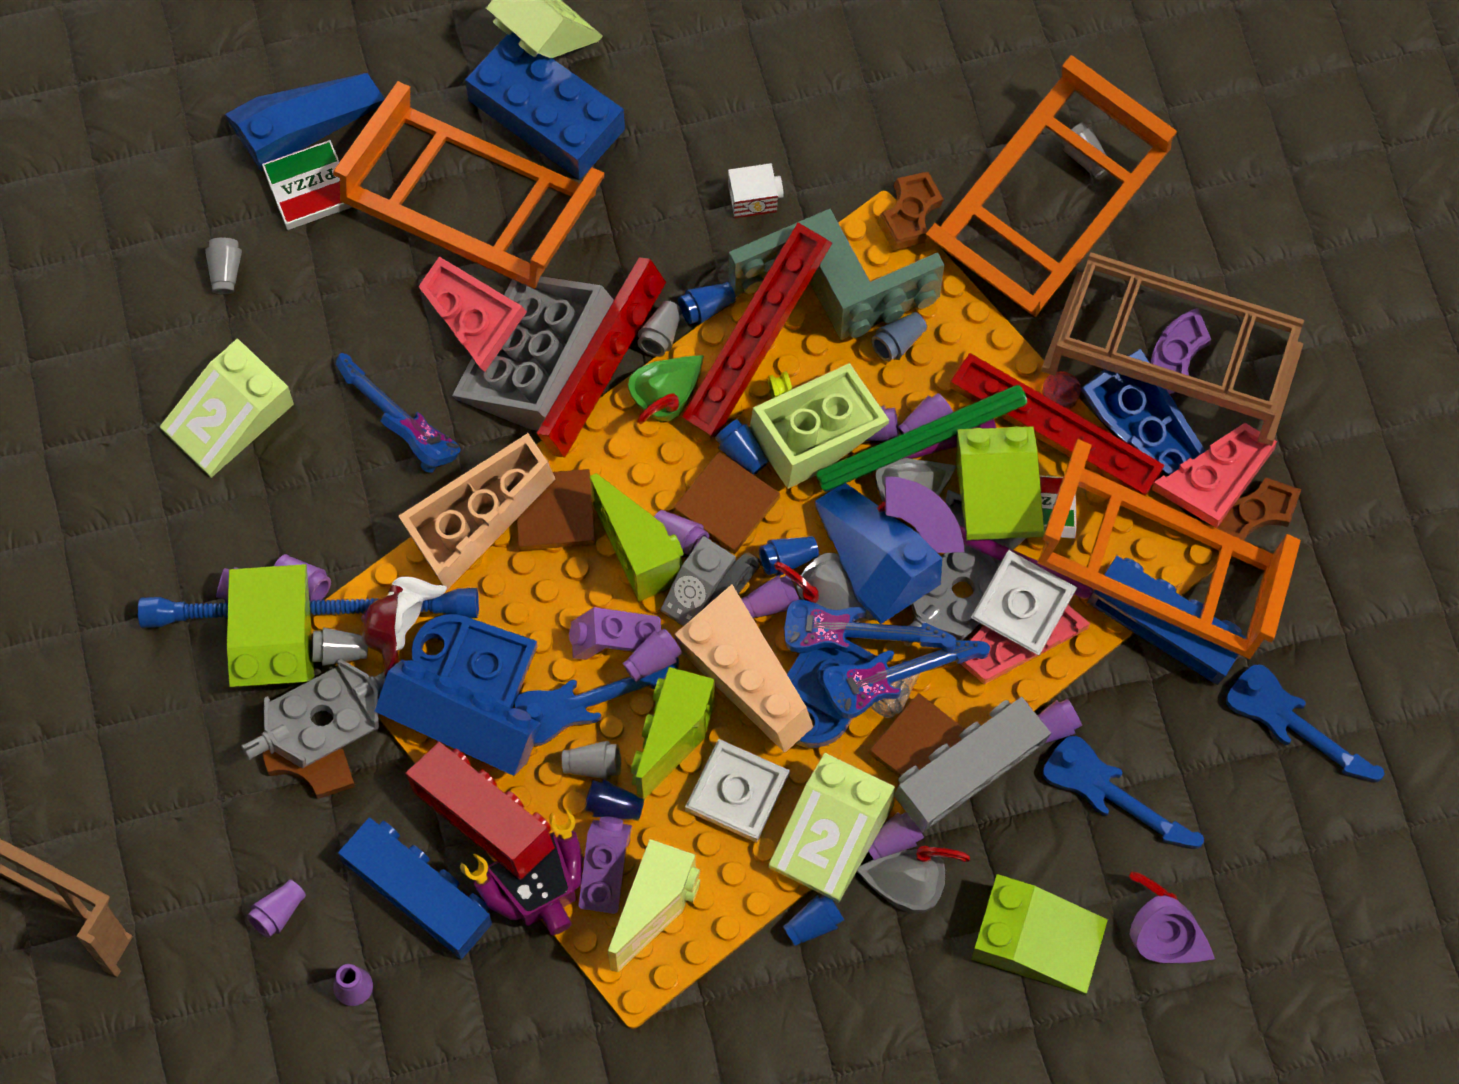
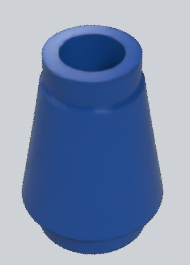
M729 282L689 289L685 291V295L678 298V304L685 321L688 324L696 322L699 325L736 302L734 290Z
M738 419L728 424L715 437V440L720 444L718 449L753 475L757 474L769 463L748 425H742Z
M813 536L771 539L767 541L766 545L760 546L759 555L762 567L767 575L775 574L777 576L779 574L781 576L784 573L775 569L774 564L776 561L786 564L791 569H795L819 557V550Z
M816 895L783 927L794 945L797 946L800 943L838 929L837 924L844 921V918L832 899L826 896L819 898Z

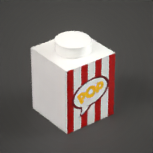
M772 163L728 170V188L734 219L777 212L778 198L784 197L781 176L774 177Z

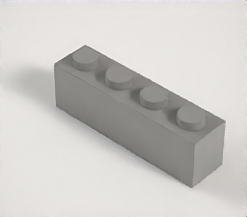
M1020 697L1012 704L1008 700L1003 701L989 713L992 718L986 723L980 725L978 721L974 722L959 735L962 740L951 748L947 743L942 745L928 757L931 761L920 770L917 766H913L898 778L900 785L894 797L922 833L1045 744L1051 732L1023 697Z

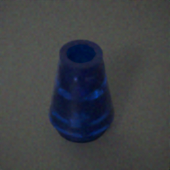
M605 779L602 782L592 780L584 811L592 812V817H616L624 820L639 821L645 799L637 797V795Z

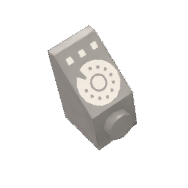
M703 536L682 565L661 607V612L682 626L686 625L709 604L718 584L736 562V556Z

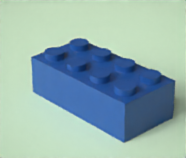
M514 32L510 35L507 34L465 79L468 101L580 180L625 130L624 109L554 59L539 53L536 57L527 53L519 46L518 43L521 41V38Z

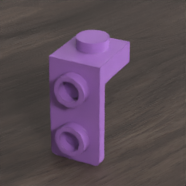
M593 607L571 621L569 640L572 644L573 658L587 660L605 648L634 652L653 631L656 633L661 631V619L653 615Z
M601 817L600 820H593L589 828L579 898V908L612 914L618 912L625 855L632 830V825L623 824V820L619 818Z

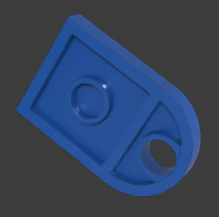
M446 614L431 619L420 628L413 641L412 659L423 664L427 671L440 677L454 678L461 683L462 687L475 693L489 694L495 698L497 703L512 709L538 644L537 641L466 616ZM429 639H439L444 643L443 650L436 655H428L422 650L424 643Z
M845 639L846 642L851 644V651L848 653L836 648H821L799 654L787 676L806 705L810 718L814 722V727L795 744L808 748L823 747L835 742L844 734L853 718L848 719L840 716L832 706L823 687V673L833 666L869 663L877 657L876 655Z

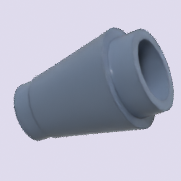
M913 312L878 328L876 335L871 339L872 346L877 355L884 361L899 360L922 333L927 330V324L920 314Z

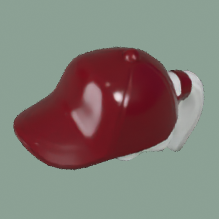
M413 577L397 578L393 581L388 595L373 602L366 613L362 615V640L369 648L382 654L385 677L388 671L399 662L398 650L404 648L405 635L417 620L423 601L435 599L443 595L447 590L446 585H433Z

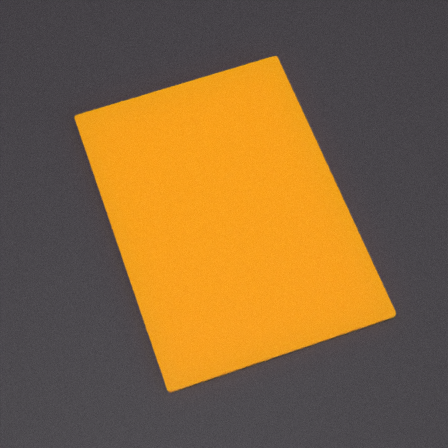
M888 191L879 192L838 223L870 282L938 252L944 263L940 297L932 305L922 309L915 307L904 312V315L901 317L903 318L913 312H917L925 320L927 330L922 333L899 360L884 361L875 352L871 339L876 335L878 328L890 323L881 322L872 326L867 333L860 337L852 338L849 336L840 340L809 283L721 429L723 430L736 419L742 425L747 424L750 428L753 407L772 399L768 385L769 375H774V377L778 378L781 376V372L787 371L792 389H795L849 363L879 406L885 405L886 409L895 407L898 426L903 423L928 395L933 397L937 393L941 394L953 412L975 403L949 388L950 381L968 354L971 353L1112 434L1057 373L1053 376L1041 372L1045 360L936 243L927 237L923 244L892 250L877 222L884 211L893 208L897 203V200ZM756 292L740 294L736 297L735 303L730 304L676 341L670 351H666L661 357L656 356L645 364L685 356L704 355L700 376L689 403L678 417L671 421L660 422L650 416L644 423L639 424L637 419L643 410L637 406L631 397L628 389L629 376L599 398L565 458L553 456L543 441L536 444L548 461L552 472L589 469L590 476L597 473L653 517L660 510L677 515L674 513V506L719 451L723 453L718 449L720 444L715 440L714 436L706 433L682 416ZM1001 417L994 419L996 428L1015 427V425ZM1035 437L1039 475L1064 477L1070 457ZM864 441L837 462L883 442ZM957 447L913 459L956 466ZM770 462L755 474L757 478L778 491L780 498L735 553L736 561L748 552L760 559L759 548L762 545H766L768 540L809 536L815 538L819 556L824 553L838 554L815 507V501L833 489L823 491L816 476L787 489ZM1086 466L1084 467L1085 469H1087V470H1089V471H1091V472H1094L1093 470L1089 469L1088 467H1086ZM957 467L948 484L939 495L945 503L948 490L960 494ZM877 470L846 483L878 506L882 503L875 482ZM1078 486L1075 493V538L1061 537L1053 552L1087 567L1108 500ZM1152 488L1147 494V497L1186 514L1178 505L1154 492ZM594 506L595 545L520 551L516 519L445 592L447 593L457 588H477L479 594V616L472 619L537 641L538 647L518 695L534 690H556L564 686L568 681L576 680L577 687L573 690V694L576 696L630 677L622 663L633 654L631 651L605 648L587 660L573 658L572 644L569 640L571 621L593 607L658 616L661 619V630L665 628L678 644L674 634L683 626L661 612V607L670 589L638 602ZM1120 506L1098 573L1104 575L1116 556L1122 559L1130 558L1143 567L1144 573L1155 580L1160 578L1169 582L1176 588V593L1183 596L1214 571L1219 550ZM897 518L902 523H904L905 525L913 529L915 532H917L913 525L906 522L902 518ZM410 537L326 598L325 601L333 599L335 601L337 599L340 601L342 599L345 601L346 599H350V601L351 599H355V601L356 599L366 600L367 598L369 600L371 598H374V600L376 598L380 599L388 595L393 581L400 577H413L433 585H442L412 537ZM709 537V540H711L712 542L716 543L717 545H719V546L722 547L723 549L727 550L726 548H724L723 546H721L720 544H718L716 541H714L713 539H711V538ZM1043 537L1026 538L1014 550L1038 561L1045 540L1042 539ZM680 556L683 564L689 556ZM814 559L793 570L801 576L806 566ZM761 565L739 593L740 598L748 596L749 593L776 575H767ZM792 580V582H793V584H794V587H795V589H796V592H797V594H798L797 584ZM959 582L952 587L953 593L959 598H968L973 594V588L968 583ZM1073 595L1068 605L1090 623L1089 629L985 685L961 664H957L956 661L891 683L890 685L894 688L901 689V694L898 698L882 699L875 702L864 713L852 719L848 728L839 739L829 745L818 748H808L794 744L786 752H783L715 686V704L704 740L644 800L638 799L637 786L632 785L634 774H631V767L636 751H644L642 731L648 714H655L654 706L656 701H653L655 689H651L650 686L585 708L587 712H599L601 720L592 724L570 726L546 744L533 746L527 764L515 776L465 753L463 754L467 757L473 769L477 772L481 769L486 771L495 780L497 788L504 793L507 791L514 793L523 803L524 809L531 815L535 812L539 813L550 826L549 816L551 813L555 818V824L560 826L566 824L569 819L566 808L569 809L575 819V826L572 831H575L584 858L587 834L593 820H600L601 817H616L623 820V824L632 825L631 838L625 855L618 912L612 914L579 908L580 885L574 891L576 900L563 907L572 925L562 933L553 936L624 1024L630 1029H636L812 890L770 869L769 863L799 798L824 753L895 786L896 792L900 785L899 777L872 757L869 751L918 693L964 729L977 721L980 725L986 723L992 718L989 713L1005 700L1012 704L1020 697H1023L1032 710L1036 712L1135 633L1088 604L1089 598L1083 599ZM911 605L882 624L909 626L913 622V618H915ZM425 610L420 612L417 620L405 635L404 648L398 650L399 662L402 659L413 661L412 645L420 628L431 619L446 614H433V612H425ZM787 611L753 618L784 671L788 674L800 653L792 652L785 643L784 627ZM350 612V614L340 613L339 615L337 613L335 615H332V613L330 615H327V613L325 615H322V613L321 615H317V613L312 615L311 613L312 637L313 631H323V627L362 636L363 623L361 617L364 614H361V612L360 614H356V612L351 614ZM867 620V621H862V622L860 621V622H859V623L880 624L877 620ZM980 624L963 641H970L984 625ZM846 637L850 642L876 656L892 650L894 656L892 660L887 662L888 667L942 649L921 647L918 642H913L910 647L904 645L905 641ZM429 639L424 643L422 650L428 655H436L443 650L444 643L439 639ZM369 647L367 659L347 662L368 674L369 677H375L384 672L382 654ZM683 653L678 656L679 670L705 676ZM378 713V719L414 763H417L439 742ZM718 739L790 770L789 776L757 843L685 811V806ZM603 741L619 745L621 754L620 775L611 776L610 780L563 773V750H571ZM443 744L451 751L454 749L446 744ZM895 797L894 807L886 821L897 812L900 815L906 812ZM551 826L549 834L554 832L556 837H558L560 834L556 833ZM649 839L695 854L696 868L700 869L698 879L701 881L694 902L686 901L683 912L619 972L610 970L608 949ZM490 856V858H491L494 862L497 861V860H495L492 856Z

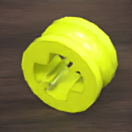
M787 371L781 372V376L778 378L774 377V375L768 376V385L772 399L792 390Z

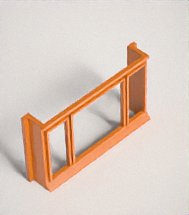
M1070 55L1062 65V77L944 223L941 226L934 223L926 233V237L1036 318L1171 150L1172 139L1177 134V130L1073 55ZM1074 92L1080 94L1152 147L1132 173L1054 118ZM1045 127L1123 183L1060 263L982 207ZM973 216L1051 272L1034 295L1030 294L956 239Z
M397 81L333 171V175L340 178V202L536 289L545 268L591 198H594L596 195V189L603 180L605 173L591 167L581 183L410 108L411 87ZM407 123L434 135V137L390 200L360 187L403 124ZM446 141L537 181L494 246L402 206ZM548 187H551L571 196V199L534 253L530 263L507 253L506 250Z
M1077 439L1042 538L1045 540L1037 563L1245 658L1251 659L1263 640L1272 643L1276 635L1301 540L1286 534L1273 554L1085 469L1084 467L1092 445ZM1078 486L1108 500L1087 567L1053 552L1060 541ZM1120 506L1219 550L1200 618L1098 573ZM1231 556L1264 570L1246 639L1212 624Z

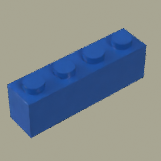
M1116 556L1104 574L1109 578L1200 618L1204 604L1194 599H1185L1176 593V588L1172 584L1160 578L1155 580L1143 572L1144 569L1139 563L1130 558L1122 559ZM1094 590L1092 596L1087 601L1094 608L1216 685L1224 679L1239 655L1098 590ZM1216 617L1213 618V625L1246 639V636L1242 635V630L1236 624L1228 620L1220 621Z
M403 659L388 671L374 711L513 776L527 764L542 724L532 719L531 715L526 711L516 708L510 709L497 703L495 698L489 694L475 693L462 687L461 683L454 678L440 677L427 671L426 667L419 662Z
M369 817L338 852L342 863L462 960L492 925L490 914L487 913L490 908L474 893L468 897L457 888L460 883L449 872L442 869L438 873L427 864L430 861L429 857L418 847L411 845L408 849L397 839L400 837V834L385 821L377 824Z

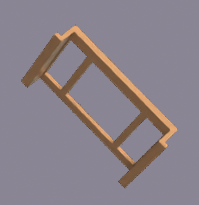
M1090 252L1084 272L1077 271L1041 372L1055 376L1062 356H1066L1264 420L1258 442L1272 446L1304 344L1298 342L1304 320ZM1094 270L1129 281L1106 349L1070 338ZM1140 285L1243 317L1222 386L1117 353ZM1255 321L1290 332L1269 401L1233 390Z
M0 839V857L53 884L60 895L1 864L0 875L86 920L76 937L102 970L117 978L121 970L116 964L133 936L125 931L108 907L110 896ZM80 899L94 906L92 912L86 909Z

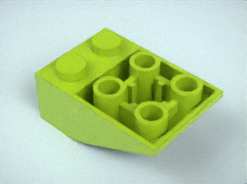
M671 667L668 668L665 679L658 678L653 695V701H656L654 706L655 714L647 715L642 731L644 751H636L631 767V774H634L632 785L637 786V797L639 800H644L704 740L715 704V681L713 678Z

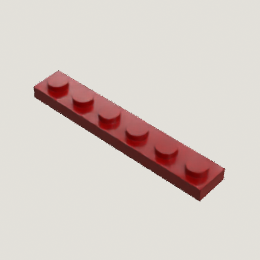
M796 224L682 416L684 419L711 436L716 437L827 254L832 242L804 225Z
M638 258L537 431V435L553 456L565 458L666 284L665 279L651 259Z
M968 354L950 381L949 388L973 402H978L1012 386L1020 385L1026 394L1027 404L1000 416L1001 418L1018 427H1033L1037 439L1068 457H1071L1077 439L1091 444L1092 446L1085 464L1086 467L1113 482L1147 496L1153 487V483L1163 471L1164 464L975 355Z

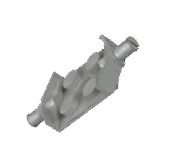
M1026 538L990 540L1014 550ZM964 545V552L945 553L941 556V585L911 604L915 618H913V622L909 626L922 627L923 623H928L953 635L956 640H964L981 624L972 619L971 616L1002 561ZM965 582L973 588V594L968 598H959L953 593L952 587L956 583ZM904 642V645L910 647L913 642Z
M338 659L336 668L272 701H270L268 696L265 697V732L262 733V736L241 745L247 759L251 760L253 757L270 750L271 754L276 752L297 766L304 768L378 729V713L374 711L386 678L384 672L375 677H369L368 674L351 664ZM319 711H327L333 716V720L325 726L315 725L311 718Z

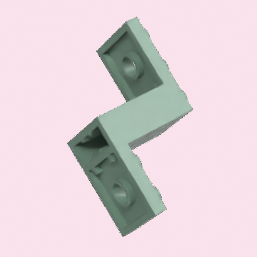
M831 209L797 222L832 242L831 247L809 283L840 340L849 336L852 338L860 337L867 333L872 326L881 322H894L901 318L904 312L915 307L919 309L926 308L940 297L944 263L938 252L870 282ZM797 223L729 252V283L734 290L735 296L744 292L751 294L758 290Z

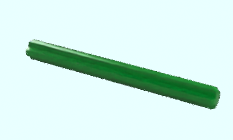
M1020 385L1012 386L820 469L816 472L817 481L823 491L834 489L957 435V429H972L1019 409L1027 404L1026 394Z

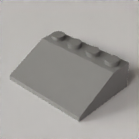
M540 276L536 289H533L512 279L504 296L521 305L527 311L486 372L477 365L473 357L471 358L452 396L458 401L530 430L538 431L614 301L601 285Z

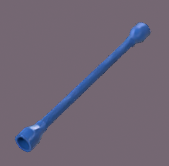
M457 588L435 599L425 600L420 612L425 610V612L430 611L433 614H458L469 618H478V589ZM143 597L139 599L138 620L141 628L163 627L175 621H186L189 617L190 619L194 617L195 619L199 617L201 619L204 617L223 618V616L228 618V603H219V605L218 603H214V605L213 603L209 605L208 603L204 605L203 603H196L195 605H189L185 602H174L162 597ZM368 598L366 600L356 599V601L355 599H351V601L350 599H346V601L344 599L341 601L339 599L336 601L334 599L331 601L312 600V602L309 600L310 615L311 613L312 615H316V613L317 615H321V613L322 615L326 613L327 615L331 613L332 615L336 613L339 615L340 613L350 614V612L351 614H355V612L356 614H360V612L364 614L370 605L379 598L375 600L374 598L370 600Z

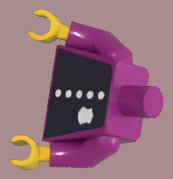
M567 808L566 813L569 819L564 825L555 824V818L552 813L549 816V822L553 830L560 834L556 837L554 832L550 833L555 848L521 880L498 861L488 866L486 860L478 854H473L479 862L476 871L469 872L465 864L461 863L460 865L461 872L468 878L475 880V888L490 909L510 920L521 919L526 926L543 919L552 936L562 933L572 925L563 907L576 900L574 891L582 882L584 857L575 831H572L575 826V819Z

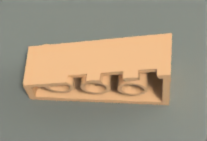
M527 433L399 515V518L442 585H446L448 590L555 480V476L548 461Z
M732 584L674 634L683 655L706 677L713 678L715 686L783 752L790 749L813 728L806 705Z

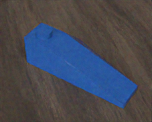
M364 73L255 97L226 113L225 117L262 172L264 171L263 163L306 148L378 108L385 98L369 74Z
M1141 349L1126 355L1149 363ZM1106 369L1095 375L1080 388L1099 419L1129 445L1164 464L1162 471L1164 475L1169 476L1178 470L1182 463L1190 458L1195 459L1205 452L1202 444L1167 389Z
M845 483L815 501V507L829 539L833 541L839 554L842 568L846 570L852 583V590L856 599L880 624L941 585L942 557L913 529L897 518L885 515V511L878 512V505Z

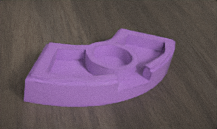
M1198 308L1179 316L1167 326L1156 343L1150 361L1151 364L1189 376L1188 367L1190 360L1199 350L1209 346L1211 342L1210 335ZM1167 389L1169 394L1174 393V391Z
M885 476V515L902 518L913 525L918 534L937 553L964 552V542L959 524L948 505L937 494L917 482L905 478Z

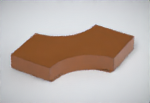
M928 171L900 177L895 181L894 189L897 195V203L893 208L884 211L877 221L892 250L923 244L927 239L926 233L928 231L925 224V216L930 211L940 208L944 200Z
M1265 477L1255 492L1236 501L1217 529L1245 540L1254 530L1264 526L1280 525L1288 527L1301 489Z
M343 748L304 768L297 766L276 752L271 754L270 750L262 753L269 776L292 775L298 777L311 786L318 799L355 787Z

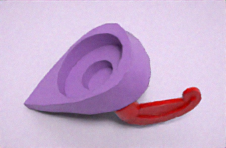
M1130 872L1129 877L1131 880L1143 884L1158 895L1148 901L1137 912L1131 924L1129 935L1139 953L1146 959L1161 963H1191L1215 959L1201 927L1192 913L1178 901L1177 896L1169 893L1150 878L1138 872Z

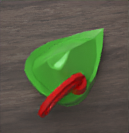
M704 355L655 361L638 368L630 376L628 383L629 392L637 406L643 410L637 419L639 424L644 423L650 416L661 422L671 421L681 414L689 403L697 384Z

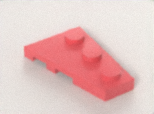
M441 257L436 260L418 286L484 372H486L527 312L518 303Z
M1243 423L1211 444L1207 451L1195 459H1188L1180 465L1178 470L1169 476H1162L1153 483L1152 490L1217 528L1272 454L1277 441L1274 440L1272 446L1258 442L1260 431Z
M1068 605L1041 654L1089 629L1090 623ZM983 626L970 641L986 642L990 646L988 657L985 659L974 658L960 664L985 685L1038 655L992 629Z

